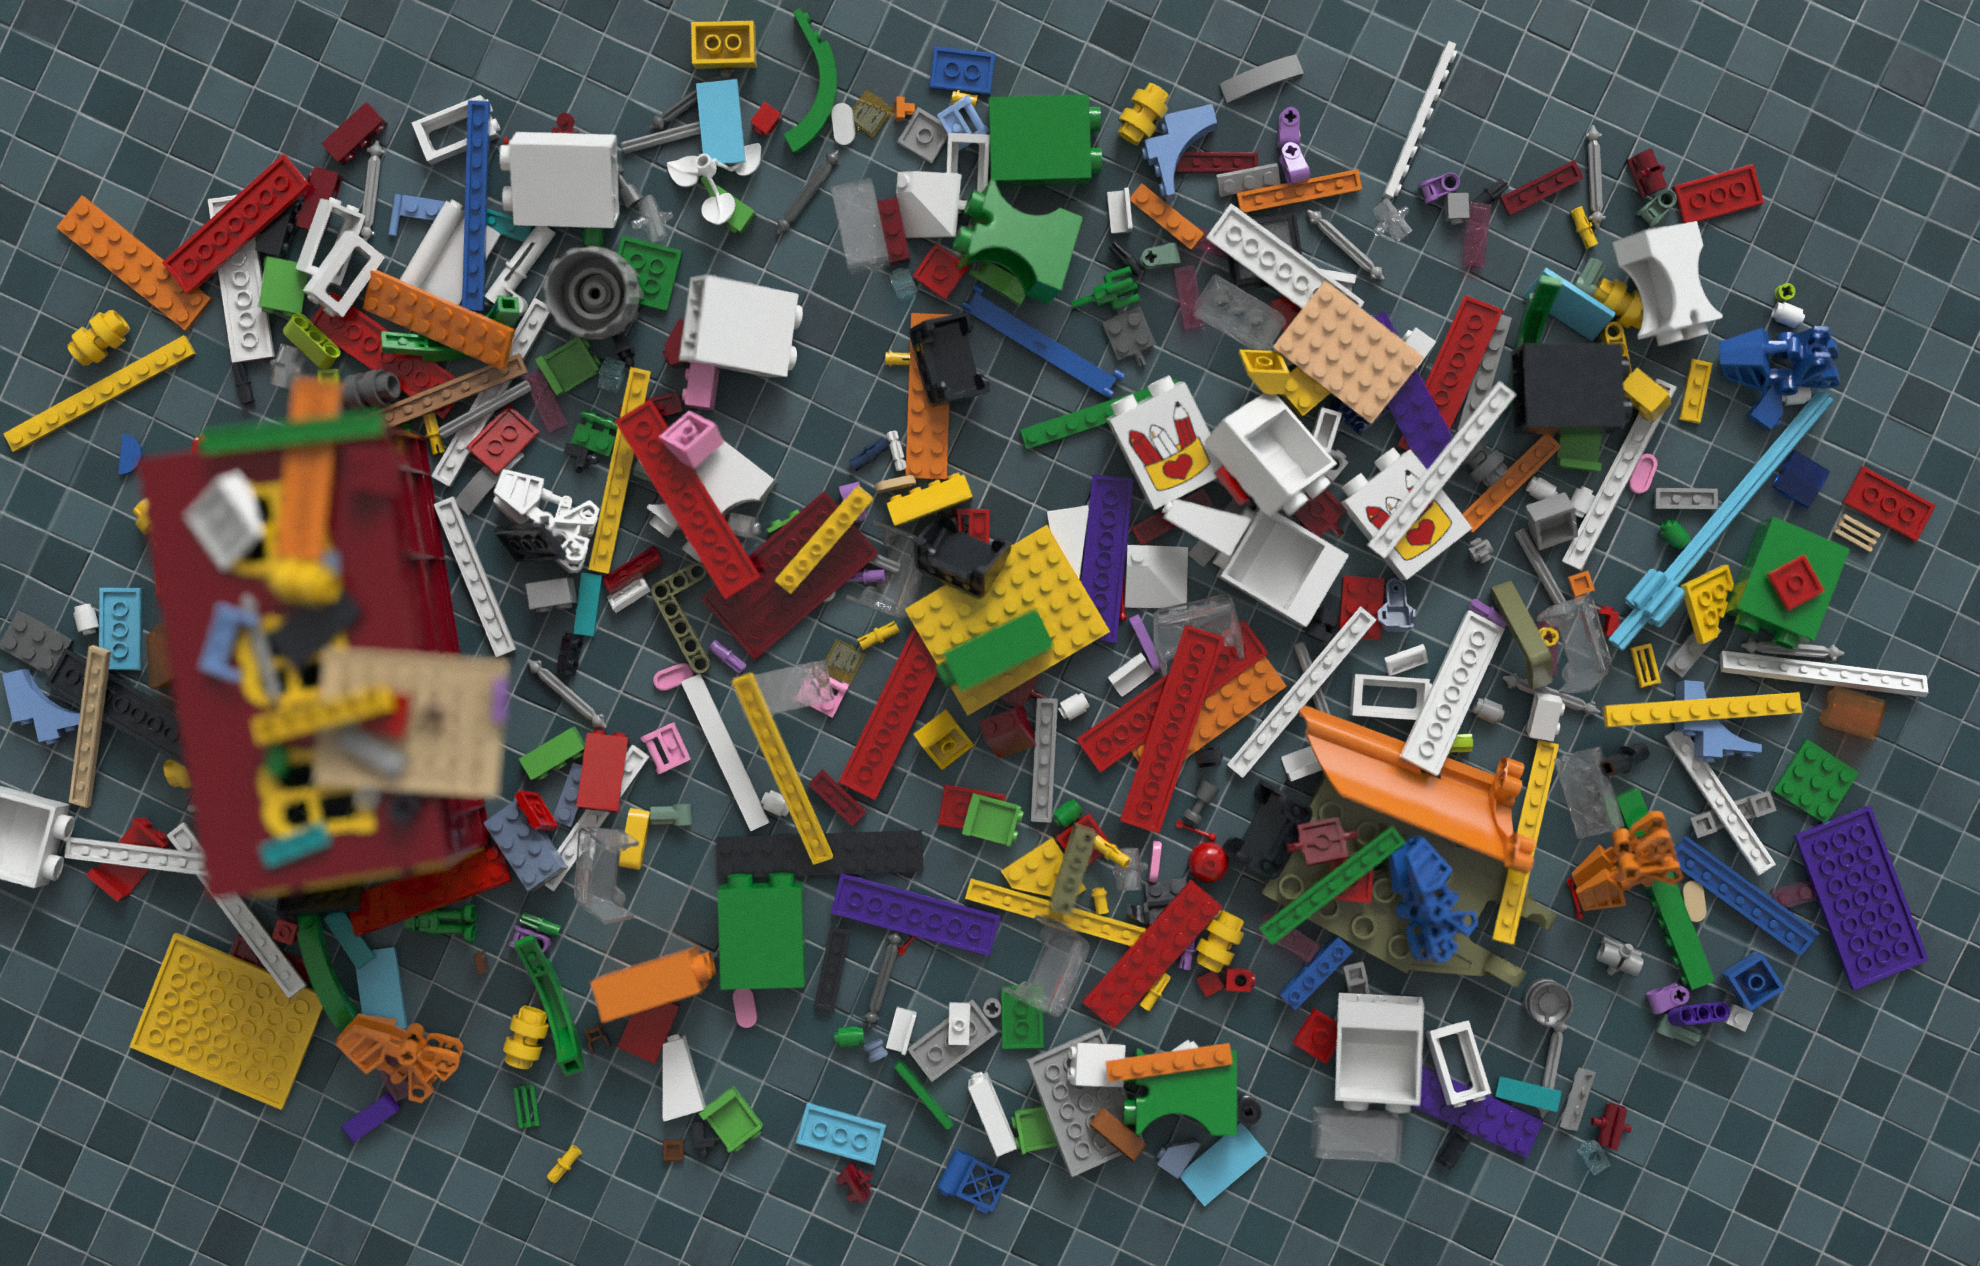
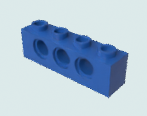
M1335 934L1278 991L1279 995L1296 1010L1348 958L1353 950Z

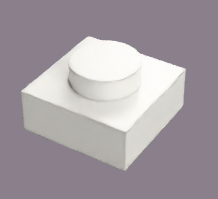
M1732 1004L1730 1016L1724 1022L1742 1031H1746L1753 1012Z

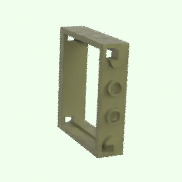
M1074 822L1049 900L1051 909L1068 915L1072 914L1097 835L1094 828Z

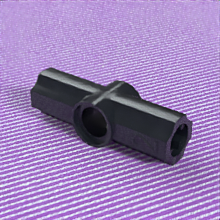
M1643 742L1630 747L1621 746L1616 754L1601 761L1599 767L1602 774L1609 777L1619 773H1629L1632 766L1649 758L1648 746Z

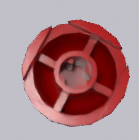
M1202 842L1190 851L1188 868L1198 881L1214 883L1222 879L1227 873L1229 858L1224 854L1220 845L1212 842Z

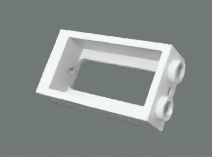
M481 95L469 99L474 101H489L488 99L485 100ZM468 100L412 122L425 158L431 165L467 151V139L442 149L434 150L429 133L467 118ZM491 114L489 142L500 138L498 131L501 130L496 118L492 119Z
M948 133L947 173L957 174L959 143L970 142L979 144L977 191L981 193L988 184L990 135ZM959 200L958 213H962L967 201Z
M331 197L329 200L320 199L295 269L312 276L318 270L317 267L312 266V262L330 212L343 217L335 244L345 231H353L359 235L365 215L358 213L359 209L351 205H347V207L341 206L342 202ZM353 251L330 283L341 286Z
M345 231L303 291L308 294L307 298L311 302L322 305L324 307L323 311L329 316L343 317L371 278V270L376 271L385 257L355 232ZM355 249L368 262L342 299L337 302L325 290Z
M1352 674L1350 715L1416 720L1432 687V684L1429 683L1430 679ZM1363 685L1414 688L1417 691L1416 707L1414 709L1362 705Z
M1462 1021L1425 1032L1446 1104L1454 1105V1108L1466 1105V1101L1473 1099L1474 1102L1486 1099L1485 1095L1491 1094L1470 1022ZM1454 1033L1458 1036L1472 1082L1471 1089L1456 1093L1453 1089L1439 1042L1440 1037Z
M978 1072L973 1074L971 1079L968 1080V1088L998 1157L1016 1149V1140L988 1073Z

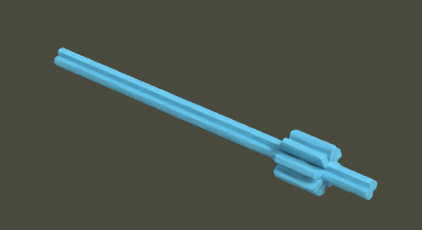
M1818 390L1670 567L1664 573L1657 572L1655 569H1649L1626 596L1625 603L1633 610L1608 639L1615 648L1624 651L1646 623L1658 628L1662 627L1684 601L1685 593L1678 585L1834 400L1829 397L1827 392Z

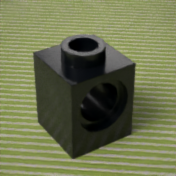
M405 790L397 797L386 813L402 826H406L424 804L420 801L421 797L412 790L410 792ZM404 800L411 803L409 813L401 809V803Z

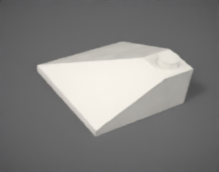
M918 171L898 172L896 195L906 238L956 237L961 174Z
M239 473L220 479L185 515L223 570H226L261 535L252 492Z
M1127 545L1125 607L1187 609L1188 547Z

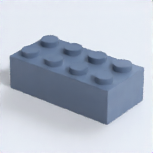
M515 800L485 821L484 824L526 890L537 891L568 869V866L546 832L530 827L526 814L518 808L517 800Z

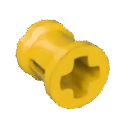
M1541 628L1538 630L1542 638L1546 633L1551 634V638L1544 640L1547 646L1555 645L1559 639L1558 632L1553 628Z

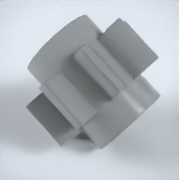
M1477 538L1470 542L1472 547L1468 548V553L1474 562L1479 560L1482 564L1491 559L1490 554L1494 553L1487 539L1482 541L1481 538Z

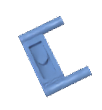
M395 194L388 235L397 236L400 216L434 222L445 201Z
M219 605L216 610L217 615L203 657L204 659L200 663V669L240 683L243 675L223 668V666L228 664L240 622L257 627L260 619Z

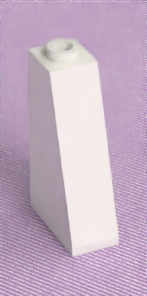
M1176 499L1172 503L1168 501L1162 511L1165 513L1163 516L1165 520L1226 556L1231 555L1251 521L1247 517Z
M1088 505L1047 512L1050 531L1078 578L1080 577L1087 526Z
M679 1034L671 1035L663 1043V1121L702 1111L706 1107L685 1035L681 1037Z

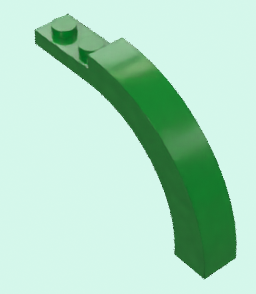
M801 8L793 11V14L818 61L820 81L816 100L807 116L793 129L784 133V137L794 156L809 147L823 132L832 116V109L835 106L838 91L837 69L828 41L826 40L819 44L822 40L817 30L812 31L809 25L812 21L808 13H803Z
M1540 276L1534 292L1530 293L1526 302L1514 350L1524 343H1540L1546 319L1562 286V278ZM1510 366V373H1509V379H1508V388L1512 391L1511 366ZM1511 400V402L1507 405L1506 408L1513 409V401H1512V400Z
M497 295L493 308L485 317L513 328L520 314L518 297ZM381 331L382 353L422 356V361L424 362L450 361L469 357L465 353L423 335Z
M320 914L298 915L299 932H297L309 978L325 1012L341 1033L355 1016L360 1014V1011L348 998L333 968L324 939Z
M534 935L514 941V948L529 973L546 1011L556 1047L557 1062L562 1072L567 1077L585 1070L576 1025L565 993L550 960L546 959Z

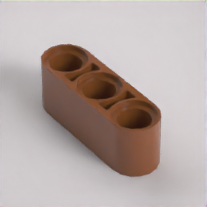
M1101 1108L1089 1123L1091 1128L1133 1162L1146 1147V1144L1104 1108Z

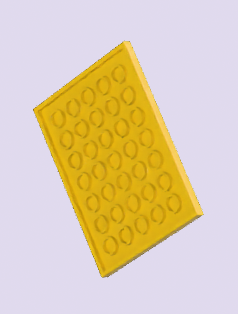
M1047 525L1011 546L1008 558L984 598L977 599L951 586L944 585L905 608L906 613L937 665L946 660L943 652L1033 608L1037 609L1054 647L962 692L958 684L951 686L967 716L1110 632Z
M175 933L129 1047L282 1110L286 1105L324 1008L314 989L306 986L292 998H288L268 970Z

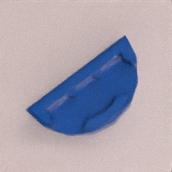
M123 433L118 473L120 475L130 474L136 469L138 459H143V448L133 436Z

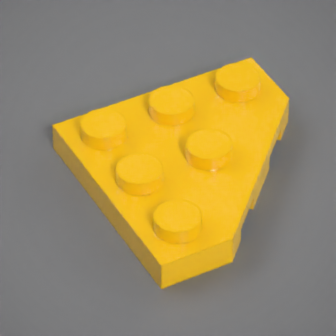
M1721 565L1681 585V589L1685 593L1684 599L1697 644H1704L1718 637L1720 631L1718 624L1720 618H1724L1728 605L1726 598L1734 585L1729 565Z
M1051 837L1002 869L1001 872L1013 889L1051 896L1064 854L1054 838ZM1082 882L1078 894L1086 890Z

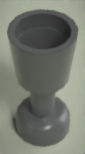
M618 164V184L621 187L620 195L629 210L641 204L645 198L633 184L628 185L623 177L625 170L621 164Z
M1203 779L1196 793L1198 798L1192 810L1187 809L1183 816L1199 824L1202 819L1199 813L1205 803L1210 804L1221 789Z

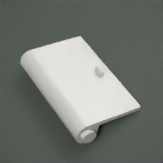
M452 199L451 202L446 201L400 280L460 305L462 302L465 211L461 209L463 205ZM488 225L486 230V260L501 236L499 232Z

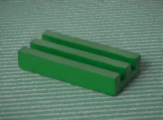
M535 1084L515 1086L513 1090L519 1129L540 1126ZM527 1089H530L535 1121H531ZM520 1090H522L526 1122H524Z

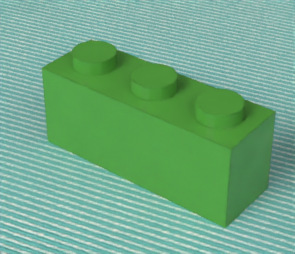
M572 727L519 758V761L531 780L537 778L540 781L549 776L548 771L555 768L557 771L566 766V760L571 757L576 760L584 755L585 742L576 727Z

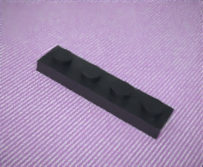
M835 926L830 927L814 1008L834 1012L851 933L849 929Z

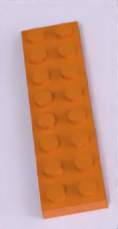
M84 196L78 199L56 227L185 331L190 329L213 300L200 288H197L191 295L186 294L162 264L164 260Z
M371 270V278L368 281L363 305L364 310L501 370L506 369L515 334L514 329L381 271Z
M911 313V328L925 320L952 314ZM910 340L906 476L913 475L916 479L947 480L949 404L938 407H931L928 404Z
M295 379L290 421L338 416L342 384L334 381ZM336 440L289 445L287 447L276 547L277 557L323 560Z
M1266 656L1204 699L1184 760L1286 687V684ZM1145 741L1131 750L1138 762Z

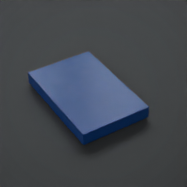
M934 46L929 89L954 92L959 90L962 93L991 96L995 53Z

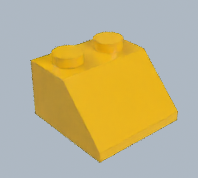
M1239 350V355L1248 376L1264 394L1276 395L1285 393L1289 371L1279 351Z
M947 709L914 733L923 749L941 770L945 769L974 746L973 742Z

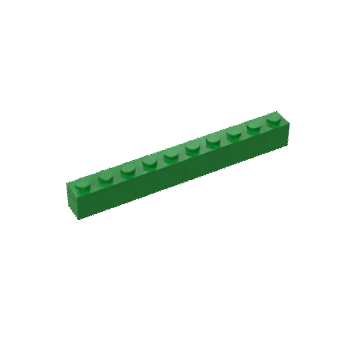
M1631 788L1611 796L1613 800L1611 802L1612 809L1615 814L1618 813L1621 820L1618 822L1620 828L1629 831L1634 823L1649 813L1639 788ZM1636 831L1634 835L1642 836L1644 835L1645 831ZM1669 872L1667 874V877L1674 878V875L1672 872ZM1653 879V885L1648 887L1643 885L1644 889L1648 890L1651 896L1649 903L1652 909H1656L1658 917H1656L1657 923L1661 929H1664L1666 934L1664 941L1673 952L1671 956L1675 967H1679L1681 972L1679 979L1682 985L1694 990L1714 982L1715 979L1677 883L1670 885Z

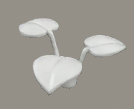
M759 143L744 146L746 163L729 164L731 166L729 167L718 162L717 159L712 160L707 154H701L698 157L687 156L673 162H667L668 171L675 183L681 187L695 185L698 181V176L703 175L707 177L716 197H710L705 200L702 205V215L707 221L720 225L732 216L735 210V200L730 193L719 195L712 180V176L716 173V165L731 172L735 170L740 176L752 174L759 167L761 160V145Z

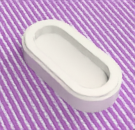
M845 103L836 104L832 109L834 138L841 145H849L855 139L853 110Z

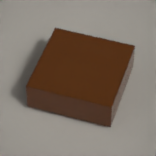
M485 950L475 953L473 956L477 974L488 972L489 965Z
M684 1139L663 1140V1161H684Z

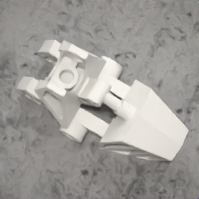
M503 469L494 491L495 498L493 503L514 525L547 522L548 529L567 553L563 559L555 561L569 573L580 572L586 558L590 540L585 537L593 536L598 520L599 508L589 500L571 510V497H560L552 494V491L544 489L543 478ZM541 500L559 505L555 518L550 513L542 512L539 509ZM586 507H591L594 510L595 514H593L590 510H587L585 512L582 511ZM570 563H571V564H577L578 567H576V566H574V565H573L572 567H570L569 565H570Z

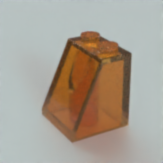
M162 624L151 629L152 633L146 635L150 689H165L174 684V678L169 671V663H171L170 654L167 653L165 648L167 635L163 631Z
M1834 686L1833 690H1829L1826 701L1829 702L1827 710L1823 709L1820 716V721H1823L1822 726L1875 743L1888 705L1886 701L1838 686Z

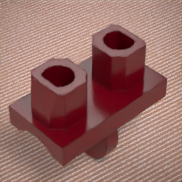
M561 113L556 120L558 128L552 127V133L579 134V129L573 128L575 120L569 113Z
M853 1162L848 1164L836 1177L840 1186L849 1184L851 1190L846 1194L850 1203L859 1201L861 1204L872 1194L869 1189L872 1186L869 1179L873 1175L871 1172L864 1174L862 1169H857Z

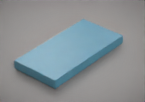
M738 80L696 83L703 154H707L712 160L717 159L718 162L725 165L746 163Z
M1545 268L1523 297L1528 300L1530 293L1534 292L1541 275L1556 278L1562 277ZM1563 278L1562 286L1549 314L1590 341L1597 337L1616 313Z
M99 588V647L111 651L109 670H142L143 588Z
M396 946L373 949L372 952L376 958L362 968H356L362 1014L397 1019L395 1026L406 1029L407 1021Z
M807 1103L796 1144L875 1165L886 1124Z
M1238 1122L1237 1135L1221 1136L1189 1163L1179 1177L1199 1201L1206 1206L1263 1158L1267 1152L1249 1130Z

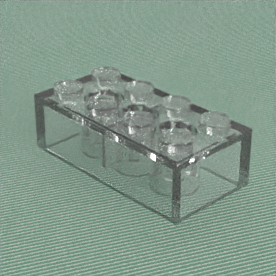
M1216 274L1213 275L1192 308L1194 316L1252 350L1267 351L1286 323L1285 315ZM1218 303H1225L1224 307H1218ZM1243 313L1242 317L1237 318L1235 314ZM1260 323V327H1258V328H1254V327H1253V324H1255V325L1257 326V324Z
M1601 746L1563 754L1554 759L1577 839L1616 831L1624 826L1610 776H1604L1599 767L1601 761L1604 760Z

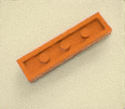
M1141 183L1131 195V203L1191 251L1205 236L1201 230L1144 184Z

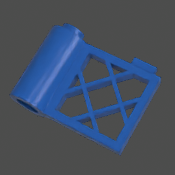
M955 1148L937 1187L944 1196L956 1195L976 1204L975 1208L987 1214L988 1210L993 1212L1010 1177V1173ZM975 1164L984 1168V1175L974 1178L972 1170ZM995 1174L1003 1176L1000 1184L992 1186L990 1176ZM987 1178L990 1187L978 1191L976 1181ZM974 1183L976 1193L970 1195L962 1193L965 1185ZM992 1191L993 1199L991 1204L982 1202L980 1195Z

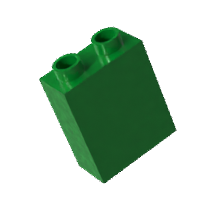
M1089 94L989 97L991 180L995 181L997 188L1090 185L1091 173H1102L1101 148H1091L1090 132L1101 131L1100 106L1089 107Z
M1776 517L1759 522L1728 600L1725 613L1736 617L1733 625L1740 630L1757 634L1759 629L1762 628L1774 633L1772 642L1786 649L1796 650L1798 644L1815 641L1850 549ZM1805 554L1825 591L1786 611L1766 574Z
M1033 608L943 652L946 660L939 663L937 668L947 688L958 684L962 692L1053 648L1054 644L1037 609Z
M787 872L769 874V883H753L752 874L728 875V884H722L717 890L721 990L804 987L807 981L804 882H794V873Z

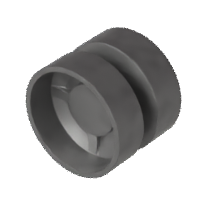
M1536 979L1529 983L1523 992L1522 1003L1525 1011L1529 1016L1545 1026L1561 1025L1572 1014L1573 998L1570 992L1552 979Z

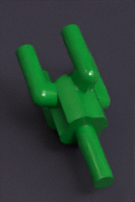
M1128 266L1105 274L1103 277L1105 283L1093 287L1094 294L1072 301L1073 308L1076 309L1097 301L1099 306L1111 303L1112 308L1117 310L1140 302L1139 294L1119 300V296L1139 290L1137 282H1133L1132 278L1117 283L1113 281L1132 274L1131 267Z

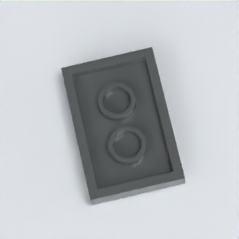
M17 611L0 641V648L50 675L64 649H70L74 640L24 612Z

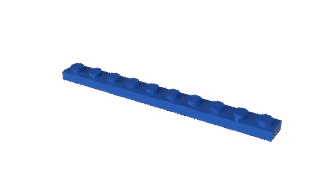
M468 100L462 307L468 310L484 311L490 102Z

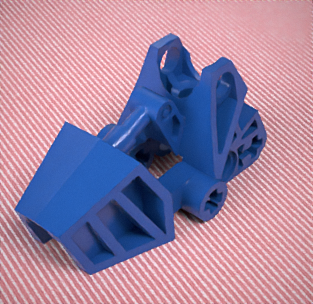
M1813 326L1796 334L1782 332L1777 335V341H1769V333L1763 328H1759L1719 342L1720 365L1726 380L1764 392L1768 384L1778 383L1779 394L1784 396L1796 394L1798 386L1831 389L1840 385L1839 372L1836 366H1833L1832 361L1838 358V345L1834 338L1831 339V331L1828 327ZM1769 355L1790 359L1794 369H1770Z
M1410 837L1405 841V844L1389 855L1392 893H1400L1403 901L1396 905L1395 912L1399 919L1412 921L1406 928L1412 957L1418 961L1431 959L1434 962H1445L1459 948L1452 940V937L1456 933L1469 936L1478 925L1476 912L1450 910L1459 899L1458 893L1450 891L1445 883L1453 869L1423 837ZM1439 888L1442 893L1436 899L1433 890ZM1418 894H1421L1423 902L1421 903ZM1466 915H1470L1472 918L1470 926H1466L1464 923ZM1416 925L1420 928V934L1417 937L1413 933ZM1422 948H1424V952H1422V955H1420L1419 951H1421ZM1441 949V953L1437 956V952Z

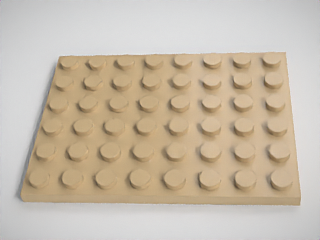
M325 649L321 702L367 690L368 686H390L392 691L412 694L413 699L405 739L361 731L408 759L396 779L337 745L347 725L360 730L361 717L319 729L315 783L498 796L503 722L492 721V700H490V697H493V677L507 678L508 662ZM429 701H432V705L442 708L445 705V710H447L442 717V720L445 721L440 734H437L439 722L432 718H425L422 728H418L421 715L425 714L427 710L425 705L429 704ZM430 709L429 714L439 717L440 712Z

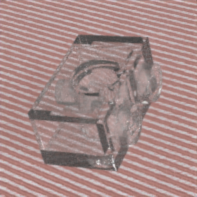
M730 513L728 524L736 536L755 539L756 535L759 536L761 530V523L758 522L759 519Z

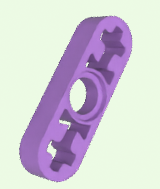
M1135 615L1129 618L1153 671L1157 672L1163 669V664L1140 616Z

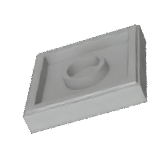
M917 107L897 144L933 164L948 139V133L938 118Z

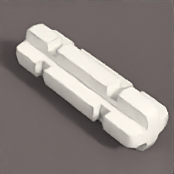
M890 431L887 433L888 442L890 441L891 443L889 445L893 460L896 462L894 463L896 470H905L907 466L905 460H903L904 455L900 441H898L897 431Z

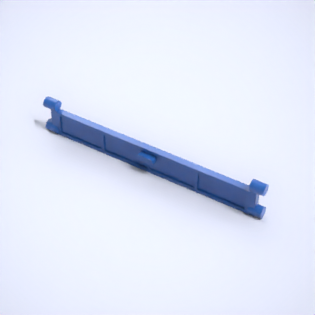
M977 283L974 285L972 290L976 294L970 303L967 301L963 303L962 309L1110 399L1114 392L1110 389L1116 379L1119 381L1123 379L1124 373L1116 369L1111 376L982 297L981 295L985 288Z

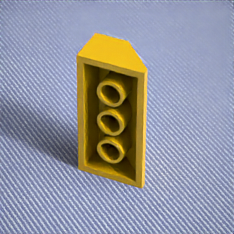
M959 473L948 476V480L941 483L940 480H936L928 484L929 488L921 490L918 487L910 490V495L902 497L899 494L889 498L891 502H888L887 506L894 526H901L973 499L965 475L960 476Z

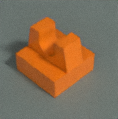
M897 96L894 100V121H903L905 115H913L915 104L905 103V97Z
M1589 571L1567 577L1574 597L1595 590Z

